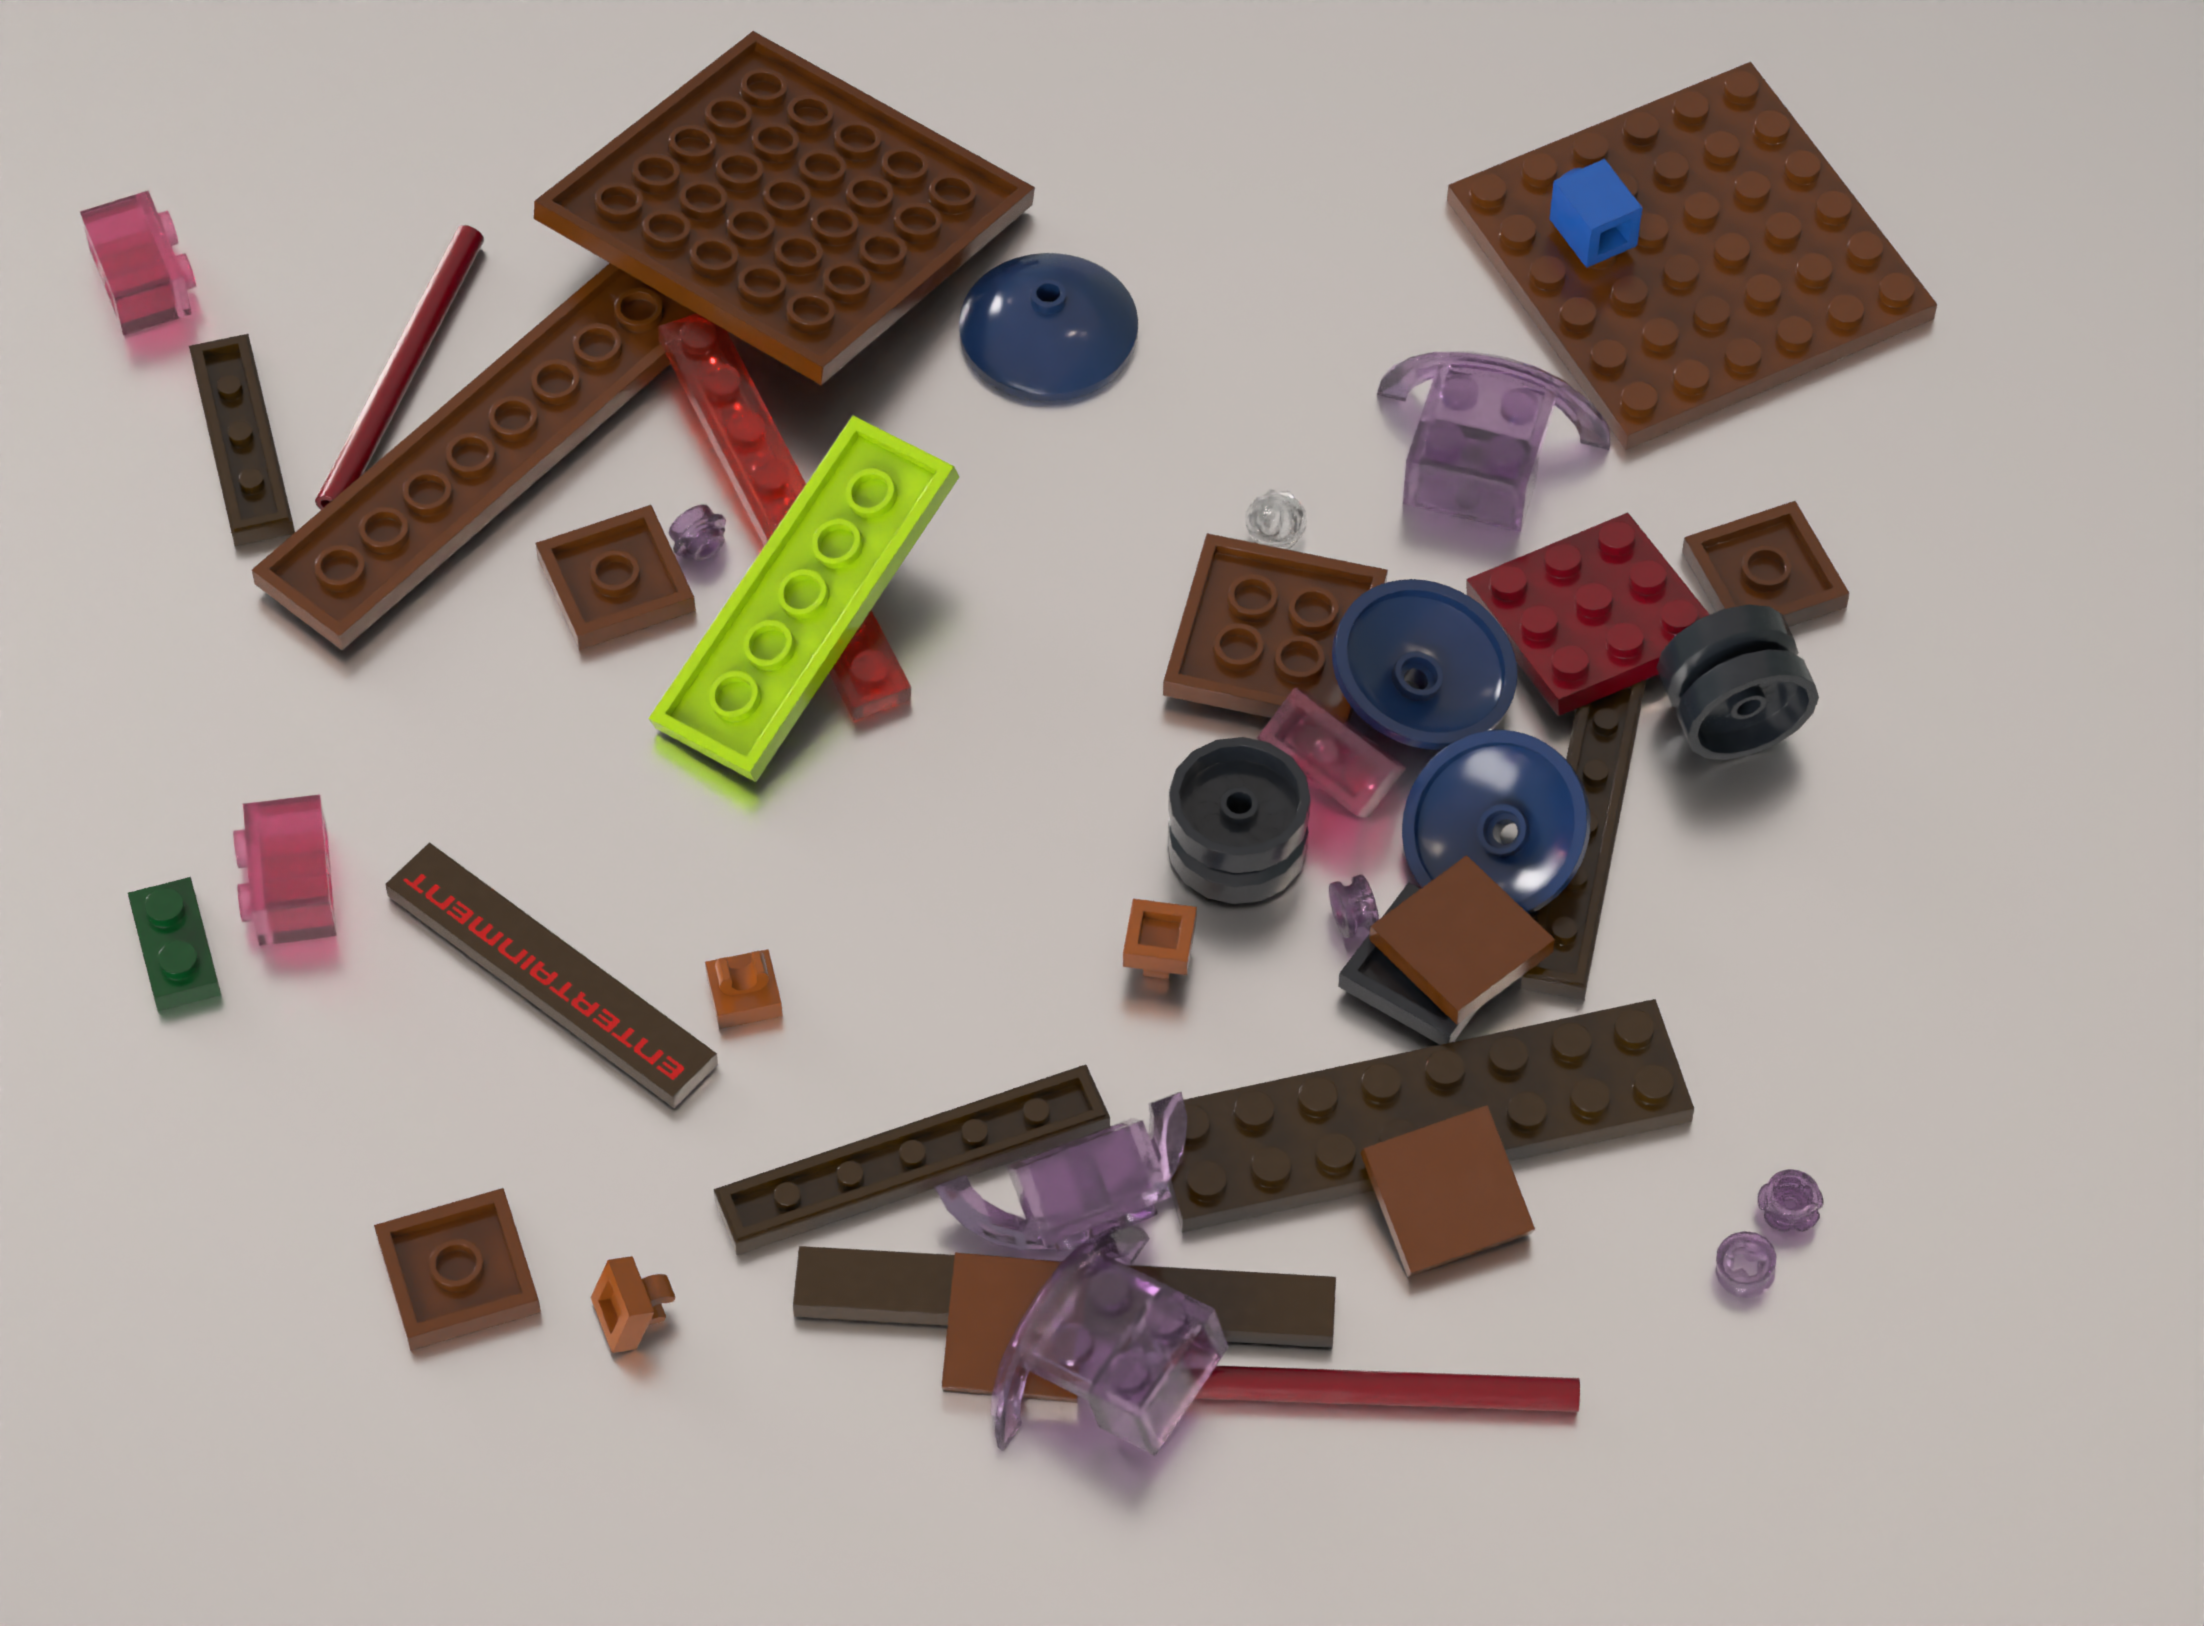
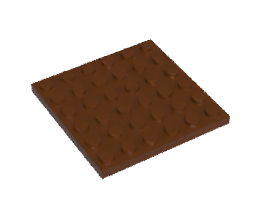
M752 31L534 201L533 219L822 385L1033 205L1035 187L757 32Z
M1752 62L1738 66L1448 185L1447 201L1625 450L1935 318L1937 308L1935 300ZM1605 159L1642 206L1638 244L1636 247L1586 268L1549 219L1553 182L1574 168H1584Z

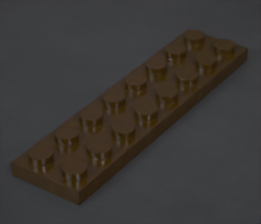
M1656 999L1156 1105L1150 1107L1149 1120L1182 1232L1374 1191L1360 1154L1363 1148L1486 1105L1489 1107L1509 1161L1689 1123L1693 1119L1694 1106Z

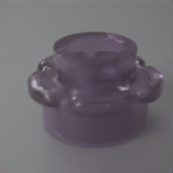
M705 504L694 506L683 512L669 528V536L675 543L673 547L674 553L685 559L692 556L696 561L706 560L716 554L725 542L723 536L726 531L724 527L726 525L725 517L722 514H714L710 507Z
M1795 1169L1783 1170L1773 1175L1769 1182L1761 1187L1757 1197L1759 1209L1765 1212V1222L1780 1232H1788L1792 1229L1804 1232L1811 1229L1819 1221L1820 1214L1818 1210L1824 1204L1822 1193L1815 1180L1807 1173ZM1787 1200L1793 1201L1797 1206L1788 1208L1784 1202Z

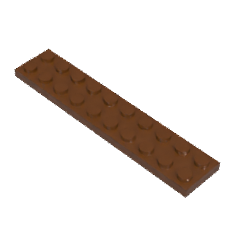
M609 263L252 569L254 584L339 649L344 650L716 324Z

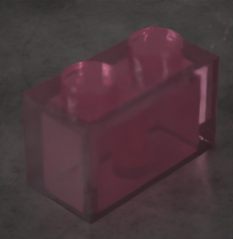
M149 191L80 211L90 254L123 336L192 314L187 290L197 286L186 253L175 256L172 246L178 245L179 242L173 221L168 210L157 212Z
M1298 688L1292 690L1256 738L1260 741L1271 743L1292 756L1309 780L1353 814L1364 818L1370 817L1407 768L1308 691Z
M320 794L243 804L245 829L234 830L233 838L238 869L248 867L249 883L237 885L238 902L242 922H254L259 946L337 936L328 829Z

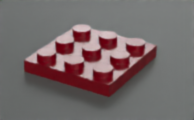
M1628 512L1466 579L1467 595L1481 604L1498 621L1511 643L1516 662L1558 716L1658 675L1656 667L1661 652L1669 642L1695 621L1710 615Z

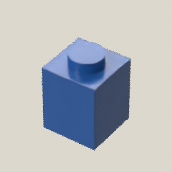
M1605 159L1584 168H1574L1566 172L1561 178L1554 180L1549 219L1586 268L1637 246L1642 206Z

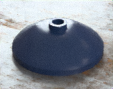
M1038 253L1017 257L1001 263L985 273L972 286L961 307L959 337L963 353L971 367L993 387L1007 394L1027 400L1064 401L1097 391L1123 371L1136 348L1138 315L1129 291L1116 276L1102 266L1073 255Z
M1417 579L1396 580L1380 584L1363 593L1350 605L1335 632L1332 646V662L1336 680L1344 697L1366 723L1378 732L1400 743L1423 749L1438 750L1444 749L1465 736L1493 730L1503 719L1514 698L1517 686V663L1513 648L1505 631L1481 604L1450 586ZM1406 681L1415 683L1420 689L1413 688Z
M1489 730L1474 733L1442 749L1426 764L1416 778L1407 797L1402 820V840L1406 860L1412 874L1422 888L1467 855L1528 914L1549 904L1568 886L1583 861L1590 835L1589 802L1582 781L1568 760L1547 743L1528 734L1510 730ZM1509 824H1516V838L1511 843L1502 844L1500 835L1503 828Z

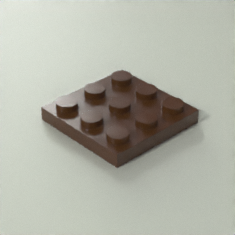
M1207 533L1163 680V696L1347 733L1353 708L1344 697L1333 669L1332 646L1335 632L1345 612L1359 596L1371 588L1387 583L1388 570Z

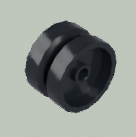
M1748 604L1722 609L1710 614L1679 632L1661 652L1656 667L1661 682L1672 706L1677 708L1676 713L1692 751L1704 758L1729 760L1758 753L1777 745L1798 731L1814 713L1819 699L1816 685L1804 659L1797 656L1799 652L1783 614L1770 606Z
M1238 737L1218 739L1192 751L1176 768L1169 789L1168 847L1171 864L1186 885L1206 898L1231 904L1257 902L1285 890L1301 872L1308 849V821L1310 818L1311 799L1307 777L1294 758L1271 743Z

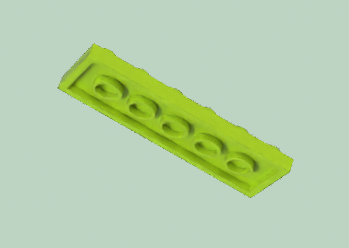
M852 416L648 719L657 730L757 782L959 479L955 467Z

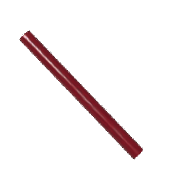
M461 225L457 228L315 499V503L320 510L364 474L484 243V237L477 229L468 225Z
M1171 1364L1170 1398L1579 1412L1580 1379L1568 1377Z

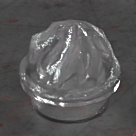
M1270 489L1265 495L1256 497L1246 511L1245 524L1248 533L1255 543L1290 549L1298 542L1306 530L1307 514L1303 505L1296 500L1290 491L1276 492Z

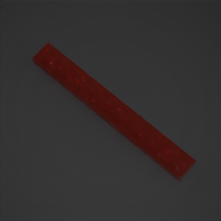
M697 313L659 326V342L765 546L806 483L728 332ZM871 610L829 672L853 721L911 700L912 687Z

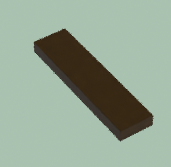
M249 334L189 346L234 546L294 534L293 520Z

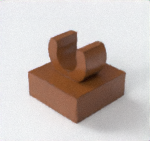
M1133 898L1123 949V967L1143 969V976L1168 980L1170 973L1187 975L1197 921V907Z
M769 949L705 962L706 976L719 1029L783 1017L781 998Z
M630 1256L607 1260L590 1298L612 1353L636 1350L647 1327L665 1320L666 1314L662 1303L674 1302L676 1297L667 1275L655 1274L641 1279L634 1258Z

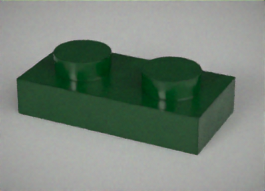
M191 877L128 892L157 1011L220 996L221 991Z

